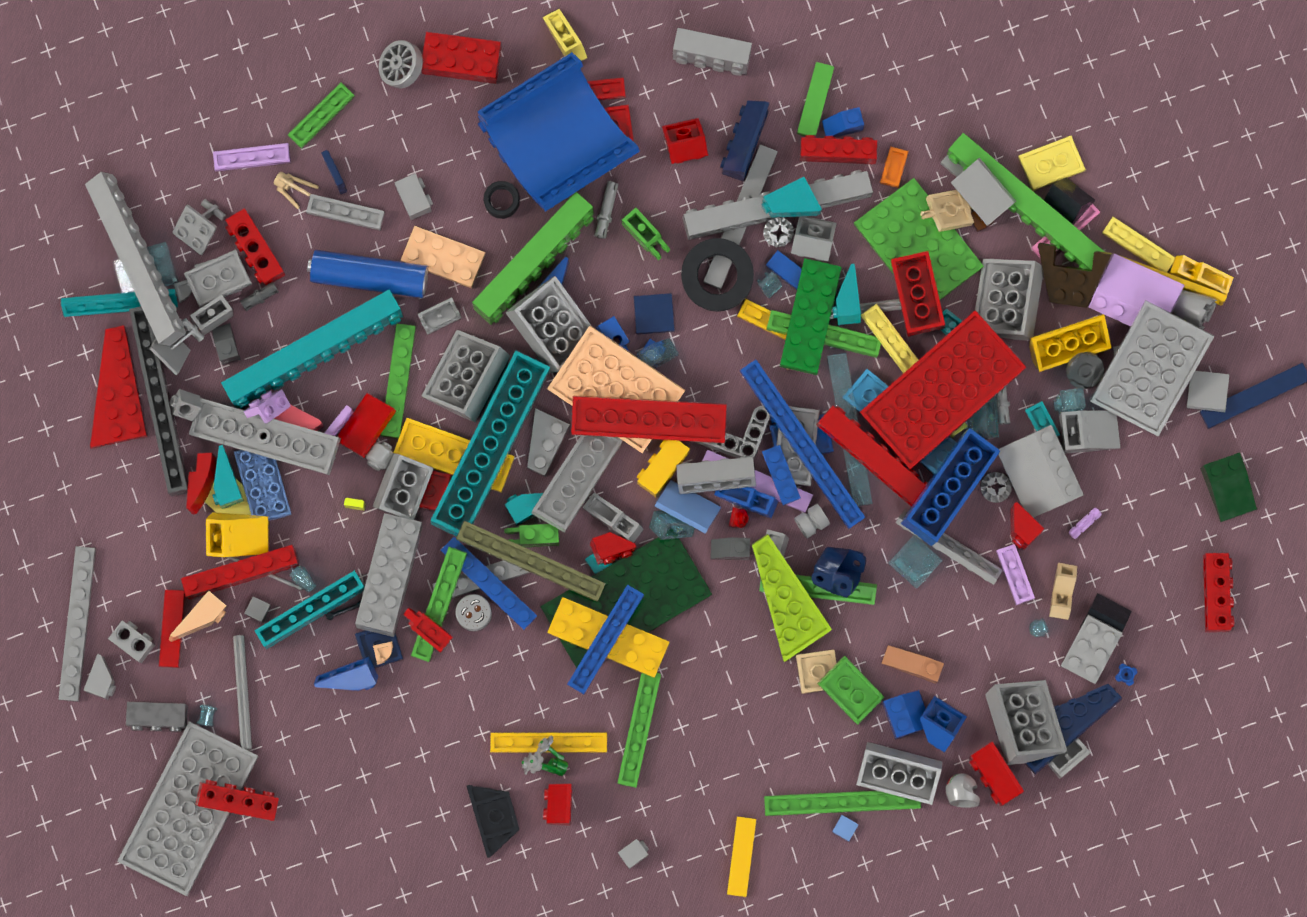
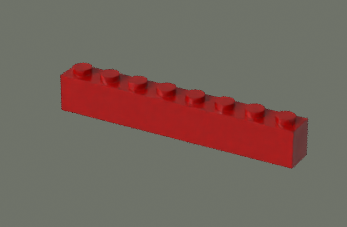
M839 406L830 407L816 425L912 507L928 483L926 481L923 483L919 480V475L914 470L905 468L903 466L904 462L900 458L891 456L888 453L890 450L885 445L877 444L874 441L875 437L871 433L862 431L857 421L848 419L845 416L846 412Z

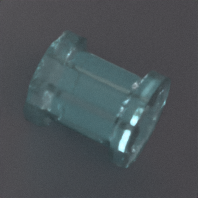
M200 705V718L196 724L214 727L212 722L217 708Z

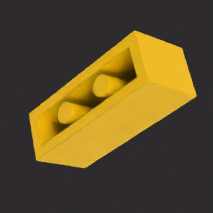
M663 440L659 446L661 448L659 453H654L649 459L648 463L650 465L646 470L643 468L637 475L639 479L637 484L654 497L658 496L677 470L676 465H680L690 453V448L679 440Z

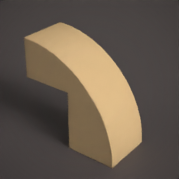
M1058 563L1049 617L1069 619L1072 594L1077 577V566Z

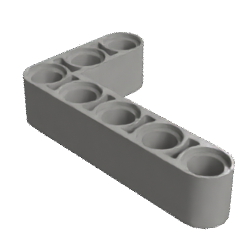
M759 406L753 411L743 439L726 433L725 443L733 441L735 443L733 449H727L725 443L692 442L735 458L746 456L743 453V449L750 447L753 450V454L747 457H753L754 459L767 428L770 415L764 406ZM764 412L767 417L765 420H759L756 414ZM754 429L758 430L760 436L752 438L749 432Z

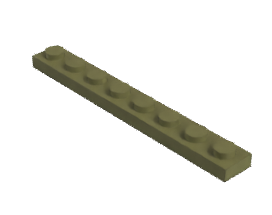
M463 521L456 537L458 541L596 602L599 600L604 588V582L466 521Z

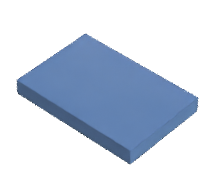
M670 480L655 504V507L705 534L721 509L720 506L696 493L680 494L678 484Z

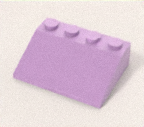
M1114 254L1094 293L1089 308L1131 326L1145 300L1172 313L1184 288V284Z

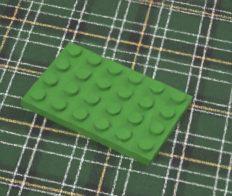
M913 178L855 221L854 225L892 274L891 259L928 251L939 300H941L984 266L955 229L939 232L932 217L921 218V211L930 210L925 199L928 195Z

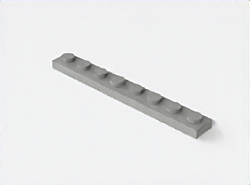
M76 546L59 700L79 702L96 555L95 548Z

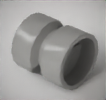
M818 504L809 508L807 514L803 512L794 518L800 531L807 539L816 534V529L822 530L830 525L828 518Z

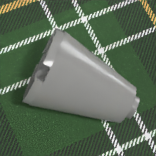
M1182 290L1173 313L1185 321L1204 329L1205 327L1202 324L1206 321L1209 322L1215 310V301L1217 299Z

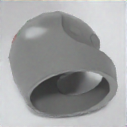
M960 773L953 775L948 780L945 788L950 805L964 808L979 805L980 798L972 791L977 788V783L971 776Z

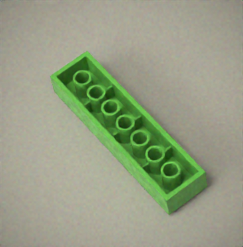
M575 192L472 302L474 310L490 325L493 322L497 323L503 317L502 313L507 308L510 309L516 303L515 299L520 294L524 295L529 289L528 285L532 281L536 282L541 277V271L545 267L549 268L554 263V257L558 253L562 254L567 249V243L571 239L574 241L580 235L581 228L584 225L587 227L593 221V206Z

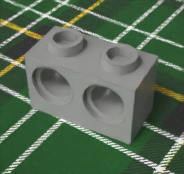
M122 620L108 639L142 664L155 647L152 643L153 638L145 632L141 635L136 631L138 629L136 625L130 621L125 623ZM124 630H129V638L121 639V633ZM143 641L145 648L142 651H137V643Z

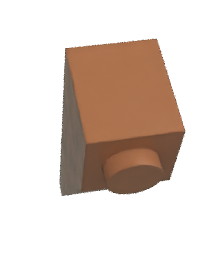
M889 645L881 663L934 684L938 682L944 663Z

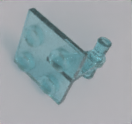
M913 535L888 564L917 589L943 560Z

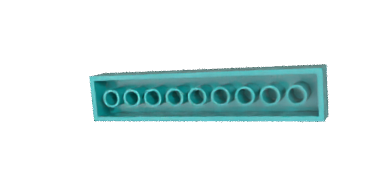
M387 290L226 379L221 384L235 408H246L249 406L250 401L256 398L262 399V394L272 389L274 391L284 386L283 383L288 380L294 381L298 379L304 371L310 372L318 367L317 364L332 360L334 355L339 352H347L351 349L350 346L355 343L361 344L365 342L369 335L381 333L387 325L391 324L392 326L401 321L400 318L403 317L401 309L391 291Z
M515 351L431 518V525L457 537L463 521L474 524L550 372L549 366Z

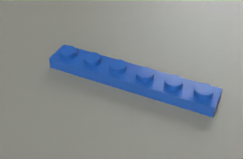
M455 537L441 549L445 556L449 546L467 552L462 572L523 630L538 617Z
M629 585L626 586L569 680L568 686L583 695L586 693L644 597L643 593Z

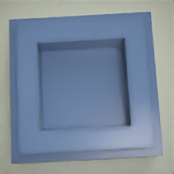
M841 815L832 832L849 842L859 824Z

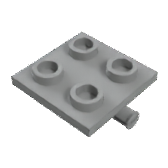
M204 199L201 203V206L208 210L202 215L187 204L172 232L200 255L204 254L217 229V226L208 219L212 215H215L221 221L226 217V214L218 209L219 206L211 204L207 199Z
M187 318L182 320L184 327L187 329V334L170 346L158 344L155 338L150 347V350L175 375L179 374L191 351L183 341L190 335H193L198 342L202 341L205 337L197 330L198 327L195 324L192 325Z

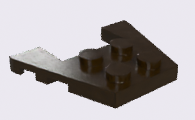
M1039 243L1038 249L1049 302L1084 308L1089 307L1113 253L1095 251L1092 270L1055 265L1057 245Z

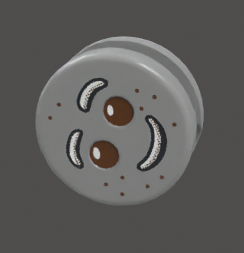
M467 595L456 606V618L459 624L468 631L482 630L491 620L492 610L490 604L480 595Z

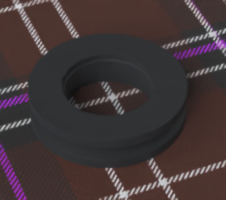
M712 238L700 242L689 251L682 265L681 279L686 294L696 305L709 311L719 312L732 309L744 301L753 285L754 270L750 257L740 245L727 239ZM724 256L735 265L737 280L728 292L712 294L705 291L700 285L698 270L702 262L707 258Z

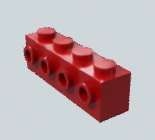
M815 135L801 137L800 161L876 164L877 140H873V138L864 137L862 140H856L854 137L849 136L843 137V139H835L834 136L816 138Z
M1205 553L1203 555L1205 632H1229L1231 627H1234V616H1231L1234 598L1230 596V589H1233V578L1230 577L1233 562L1232 558H1229V553Z
M207 779L205 783L200 782L196 806L270 821L275 820L279 798L274 797L275 793L263 791V794L255 793L256 789L244 787V790L236 789L237 785L225 783L224 787L218 786L217 781Z

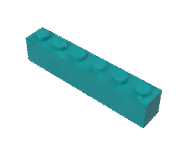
M354 570L254 631L264 648L268 649L362 593L365 587Z

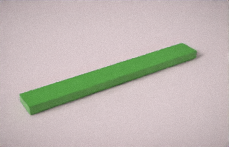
M881 791L764 796L765 816L921 809V802Z

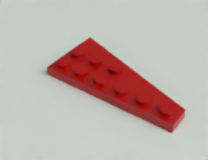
M124 325L105 329L90 443L91 449L147 437Z

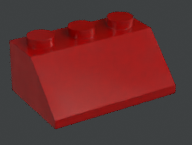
M993 742L970 756L971 761L969 763L974 771H979L982 776L980 781L985 788L989 787L992 792L990 796L996 805L999 803L1000 806H1003L1024 792Z

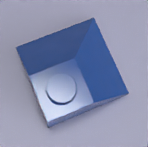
M934 696L920 720L928 742L945 753L967 716Z

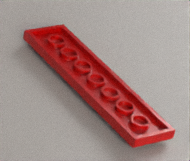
M574 395L571 434L725 443L727 404Z

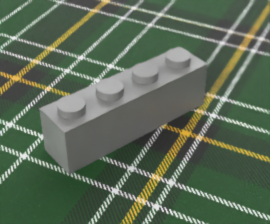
M743 456L736 459L724 458L717 461L705 460L699 463L686 462L676 465L680 494L756 486L753 457Z

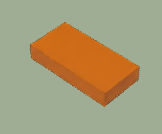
M890 146L880 181L881 184L895 188L899 187L909 151Z

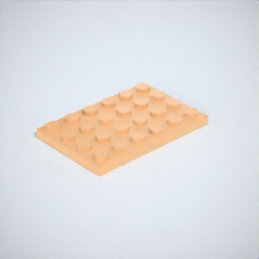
M591 325L547 388L570 405H573L574 395L678 401L685 392V389ZM619 437L641 453L644 452L652 440Z

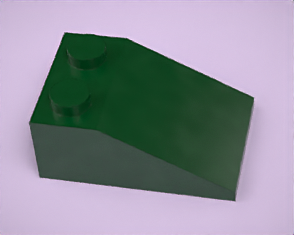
M1240 453L1205 464L1200 468L1220 522L1257 510L1247 470Z

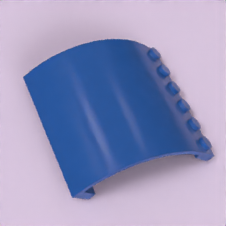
M572 52L478 111L487 133L503 160L523 188L544 211L554 207L640 152L638 145L619 129L603 108L580 69L583 67L581 60Z

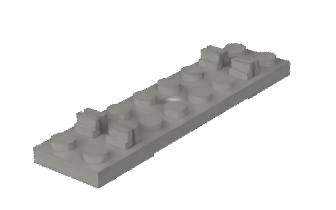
M200 398L202 408L192 422L189 435L330 475L341 438L276 419L265 424L260 415L247 418L244 410ZM262 433L267 434V437L264 440L261 439Z

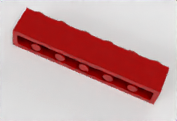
M289 545L183 577L181 582L185 596L188 599H193L205 595L208 591L211 593L300 565L294 546Z

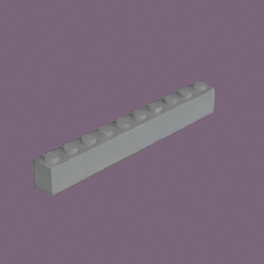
M862 170L853 171L851 175L847 176L839 174L833 176V179L830 180L818 179L813 184H809L822 209L869 198L873 194L868 172H862ZM770 191L763 192L754 198L746 196L741 198V201L734 202V200L723 202V205L720 206L713 204L704 207L703 210L691 209L686 211V214L683 215V223L688 240L768 222L773 218L770 217L769 213L766 214L761 204L763 203V197L769 194Z
M100 172L88 181L85 186L158 344L170 346L187 334L184 329V323L179 318L176 306L169 297V291L161 280V274L155 267L154 259L148 252L145 240L141 237L139 227L135 223L132 212L124 200V194L117 185V179L113 174Z

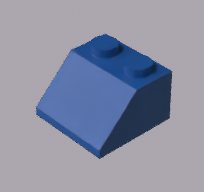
M919 690L883 701L882 704L895 740L924 730L920 718L926 708Z

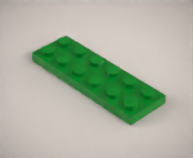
M804 258L779 367L817 375L840 276V266Z

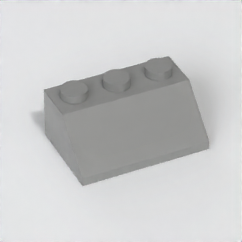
M393 453L372 507L398 517L414 520L434 468Z

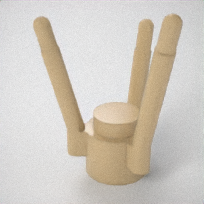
M281 171L276 176L274 185L278 187L277 191L282 193L291 204L299 209L300 206L285 189L288 191L292 187L310 196L309 192L294 184V181L318 189L319 186Z

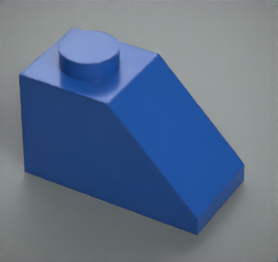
M860 107L841 111L822 121L825 136L839 137L860 132L864 129Z

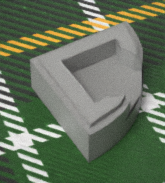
M184 280L174 284L179 302L181 303L188 299L192 293L188 281Z

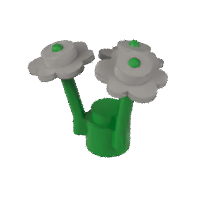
M552 735L548 738H543L539 742L538 749L534 755L530 752L528 757H524L522 761L524 774L527 775L529 770L533 774L540 770H545L559 776L565 774L568 763L563 761V755L550 747L554 741ZM548 750L556 758H551L549 763L545 764L542 763L544 758L541 754Z

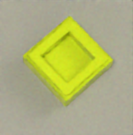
M345 498L344 506L346 508L365 511L366 504L363 500Z

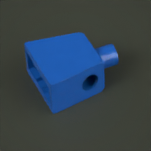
M615 316L596 327L598 331L613 340V337H618L620 340L619 345L629 351L626 346L629 340Z

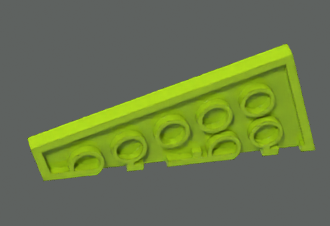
M766 534L753 543L752 548L782 658L785 662L832 629L770 536Z

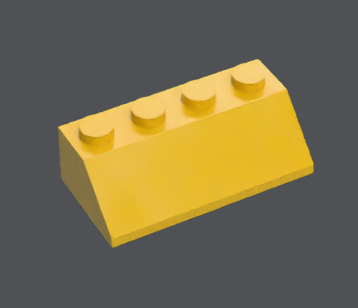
M1102 314L1032 337L1029 348L1032 361L1038 371L1041 372L1068 363L1075 355L1081 352L1098 353L1111 349L1105 315Z

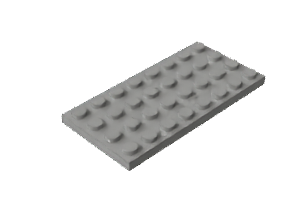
M188 722L117 862L188 896L230 812L195 805L200 782L205 783L206 779L217 781L218 786L224 787L225 783L237 785L236 789L242 790L259 756Z

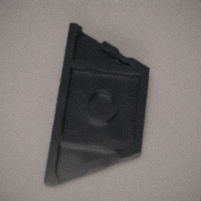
M467 785L486 856L490 858L520 830L511 797L507 791Z

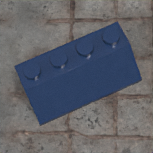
M748 100L746 106L742 105L739 116H741L740 123L736 122L733 129L735 137L733 140H729L726 149L729 151L727 158L723 157L720 168H723V175L744 182L769 113V102Z

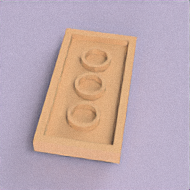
M414 226L401 262L427 265L429 273L472 289L485 252Z

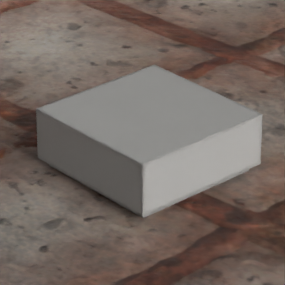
M252 597L244 614L263 622L271 605Z

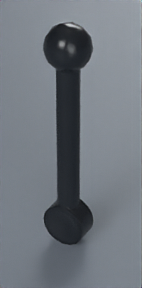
M361 601L340 611L328 612L326 618L332 620L337 615L359 608Z

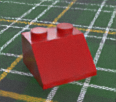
M699 118L662 126L671 164H679L687 160L701 159L708 156L705 135Z
M1018 502L1013 505L1010 510L1012 543L1017 548L1025 550L1043 532L1044 528Z
M549 784L548 789H545L544 800H548V805L543 810V820H547V825H571L572 784Z

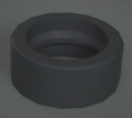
M497 181L487 187L483 201L486 210L491 216L505 219L516 213L520 198L513 184L507 181ZM499 189L509 191L513 197L511 206L503 211L495 209L490 202L492 194Z

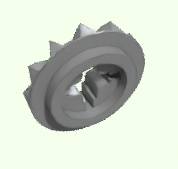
M776 217L766 223L763 234L769 245L776 248L780 246L785 247L786 244L791 242L794 230L792 224L787 219ZM780 225L781 231L786 234H780V237L777 239L776 234L773 232L777 231Z
M993 472L987 474L981 482L982 495L990 502H1002L1011 493L1012 485L1009 478L1003 473ZM995 479L998 485L1004 486L999 488L997 495L995 489L988 488L994 485Z

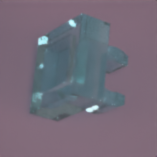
M765 272L766 278L762 281L758 279L757 282L764 295L770 298L783 285L776 274Z

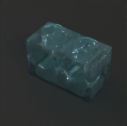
M1083 388L1061 390L1056 396V400H1054V409L1058 411L1059 415L1061 412L1080 411L1086 407Z

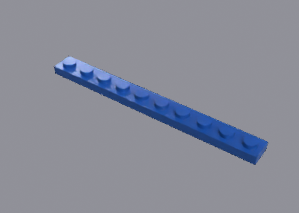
M754 360L742 368L740 373L848 529L866 518L758 361Z

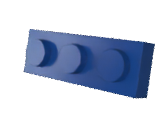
M777 445L762 451L782 505L784 506L801 499L781 446Z

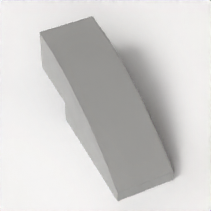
M593 493L583 506L584 510L609 529L633 543L644 530L640 524L596 493Z

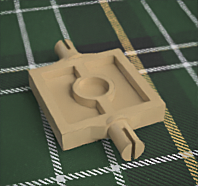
M957 190L931 194L925 198L930 210L921 211V218L932 217L939 232L971 226L974 223L971 215L973 208Z

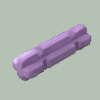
M1093 508L1089 515L1087 514L1076 524V527L1074 526L1069 530L1070 536L1076 539L1081 535V532H1084L1094 523V520H1097L1102 515L1097 508Z

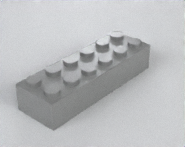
M384 513L355 622L356 628L391 637L395 636L423 528L422 522Z

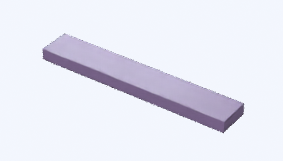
M707 450L703 461H717L726 457ZM755 470L756 486L751 488L773 496L781 503L772 477ZM797 488L801 499L786 505L806 513L813 495Z

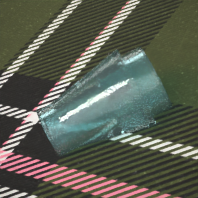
M301 565L289 574L292 578L291 581L308 593L317 586L306 568H303Z

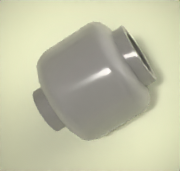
M384 441L382 444L374 443L366 455L367 464L377 471L387 469L393 456L392 446Z

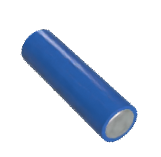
M315 250L307 266V272H310L311 283L381 293L390 290L395 295L423 298L427 287V265Z

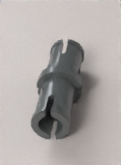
M272 281L267 286L254 290L253 294L240 300L244 309L248 311L255 305L264 303V300L279 291Z

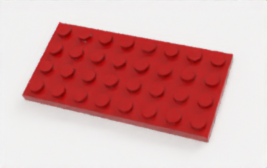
M975 310L861 410L860 413L911 470L1027 367Z

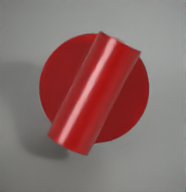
M733 507L729 527H745L749 520L747 511Z

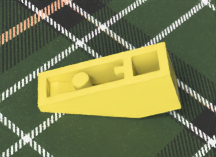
M560 9L543 17L564 57L572 52L581 61L587 58L581 41Z

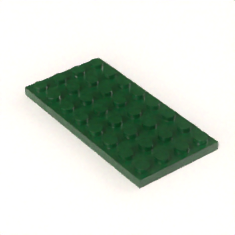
M671 529L632 552V556L620 559L591 576L605 583L597 602L568 590L540 606L550 624L562 597L609 616L624 589L629 585L643 593L644 597L627 624L649 633L712 596V593L674 529ZM559 638L577 668L588 650Z

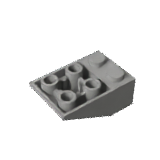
M1087 410L1060 413L1061 441L1065 454L1120 449L1117 415L1110 411Z

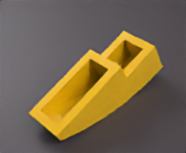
M1185 255L1175 257L1170 274L1225 295H1228L1234 278L1204 262L1199 263Z

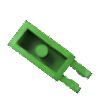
M634 208L622 219L623 227L657 260H660L662 257L654 248L656 244H659L667 253L670 251L668 245L661 239V234L637 208Z
M550 524L519 525L518 528L504 529L505 534L520 533V539H509V541L525 548L559 546V529Z

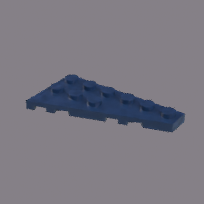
M1109 684L1087 692L1086 695L1068 700L1067 703L1060 706H1054L1066 748L1122 700V697ZM1057 755L1024 764L1036 775Z

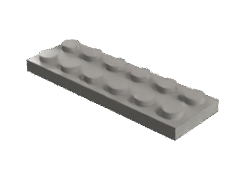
M581 435L532 510V514L565 533L622 445L623 440L619 437Z

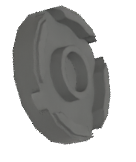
M1081 352L1075 355L1066 367V376L1069 382L1079 389L1094 387L1101 381L1104 375L1102 360L1095 353Z

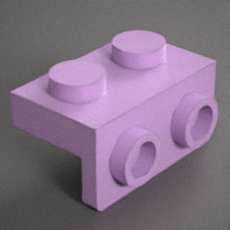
M270 390L261 395L262 399L251 402L249 404L250 407L244 413L247 418L259 414L266 424L287 410L291 405L283 390L273 393Z

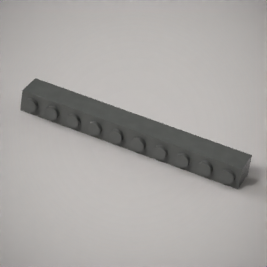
M142 307L132 308L129 311L168 494L171 497L185 494L188 492V480L176 423L170 406V395L163 362L150 350L156 337Z

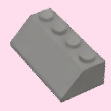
M867 742L856 785L932 805L943 762Z

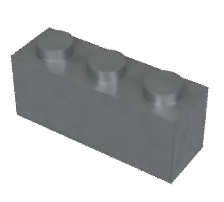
M127 702L126 725L131 727V730L142 731L143 727H150V731H162V728H170L171 732H181V729H185L187 726L188 705L178 703Z

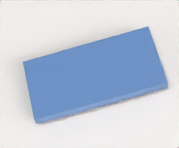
M243 450L234 451L251 515L268 516V521L291 515L277 461Z

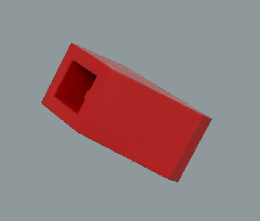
M611 532L594 537L590 542L598 565L602 563L604 565L610 564L619 557H622V559L630 557L636 549L635 543Z

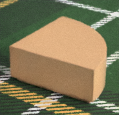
M392 641L373 646L377 665L384 663L391 656L393 650Z

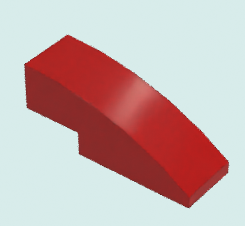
M198 453L196 472H189L186 508L193 515L197 514L203 506L214 483L217 458L213 453Z

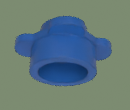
M1126 664L1119 665V672L1115 676L1116 681H1122L1126 685L1131 686L1134 683L1133 678L1137 674V669L1126 666Z

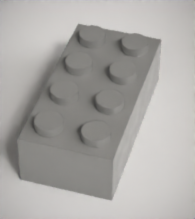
M677 28L673 46V60H676L679 64L692 63L698 68H705L706 66L713 68L717 72H724L725 70L730 71L733 75L742 76V74H747L752 43Z

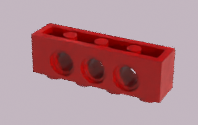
M245 208L225 220L228 224L225 227L230 236L234 235L237 241L235 244L240 252L244 251L247 255L244 259L250 268L254 267L257 271L254 275L260 284L263 282L267 286L272 281L274 283L285 276L283 269ZM247 229L249 233L247 236L242 237L239 235L240 231ZM252 245L259 246L256 252H250L249 248ZM261 261H268L267 267H259Z

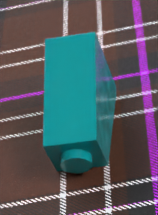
M805 177L765 195L761 204L766 214L769 213L771 218L817 216L822 211Z

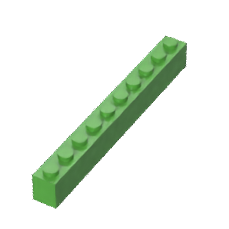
M964 133L948 149L947 155H949V160L954 164L958 163L961 165L963 171L980 158L1016 200L1008 209L1012 213H1018L1025 224H1031L1039 236L1043 238L1045 236L1050 240V244L1057 245L1056 249L1062 250L1065 253L1064 256L1069 261H1075L1081 269L1092 270L1094 252H1105Z

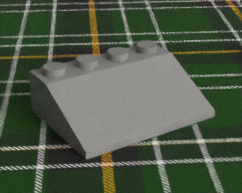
M983 259L982 265L984 267L981 269L975 310L999 337L1030 341L1034 336L1043 278L1042 265L1036 261Z
M556 276L539 286L505 312L540 361L550 367L549 373L559 372L591 325Z
M456 330L422 397L463 418L476 422L511 355L497 345Z
M1052 425L999 448L1000 453L998 456L1022 507L1033 518L1084 495Z
M1046 680L995 684L985 694L1007 765L1024 764L1067 752Z

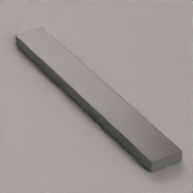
M760 144L737 201H741V198L746 196L754 198L761 194L778 151ZM747 226L725 231L722 238L740 245ZM714 256L703 283L721 290L732 261L724 256Z

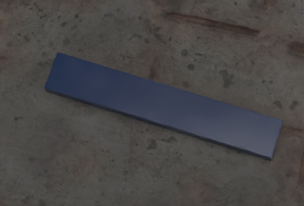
M1300 363L1227 398L1225 412L1202 410L1199 413L1207 429H1210L1306 383L1307 370L1304 364Z

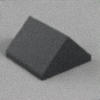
M1063 178L1052 184L1044 201L1074 225L1095 202V199L1068 178Z
M1097 593L1080 628L1089 614L1122 632L1132 611Z

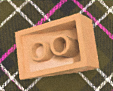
M208 591L172 632L169 640L173 642L211 626L214 622L219 623L226 614L224 611L226 605Z

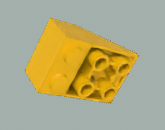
M212 512L206 518V556L235 557L259 555L269 552L268 516Z

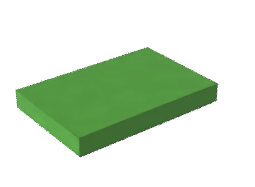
M845 656L817 683L857 725L884 698L874 685Z

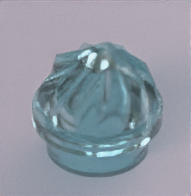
M1043 618L1039 620L1034 619L1030 624L1029 632L1035 637H1044L1049 632V629Z

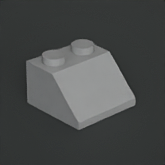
M799 216L791 253L800 257L815 258L818 261H828L837 223Z

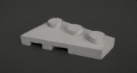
M535 408L528 469L544 477L546 476L570 424Z

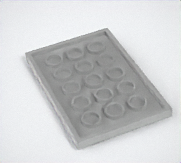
M1145 300L1090 402L1159 436L1212 342L1214 335Z

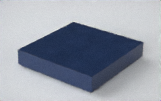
M329 151L321 152L340 194L346 193L347 189Z
M672 293L634 296L637 335L674 332Z
M366 630L355 634L362 659L370 657L374 668L403 660L396 633L394 637ZM392 641L393 650L391 656L384 663L377 665L373 646Z

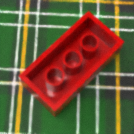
M426 32L421 72L425 75L496 84L502 50L501 42Z
M925 251L891 259L907 336L944 329L945 321L929 252Z

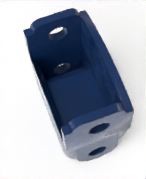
M826 547L814 566L812 574L813 584L830 593L847 598L857 588L861 573L865 570L866 557L863 556L864 553L851 549ZM854 561H859L860 565H856Z

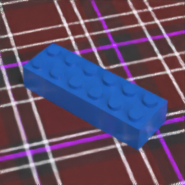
M972 429L966 430L901 521V524L930 546L937 543L1000 453V450Z

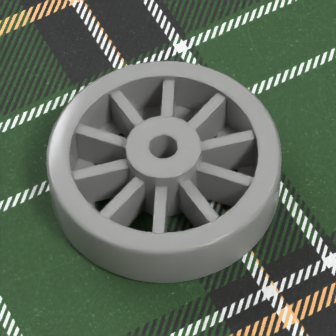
M398 40L389 44L379 60L381 79L386 84L399 89L413 84L422 70L423 58L421 51L416 45L405 40Z

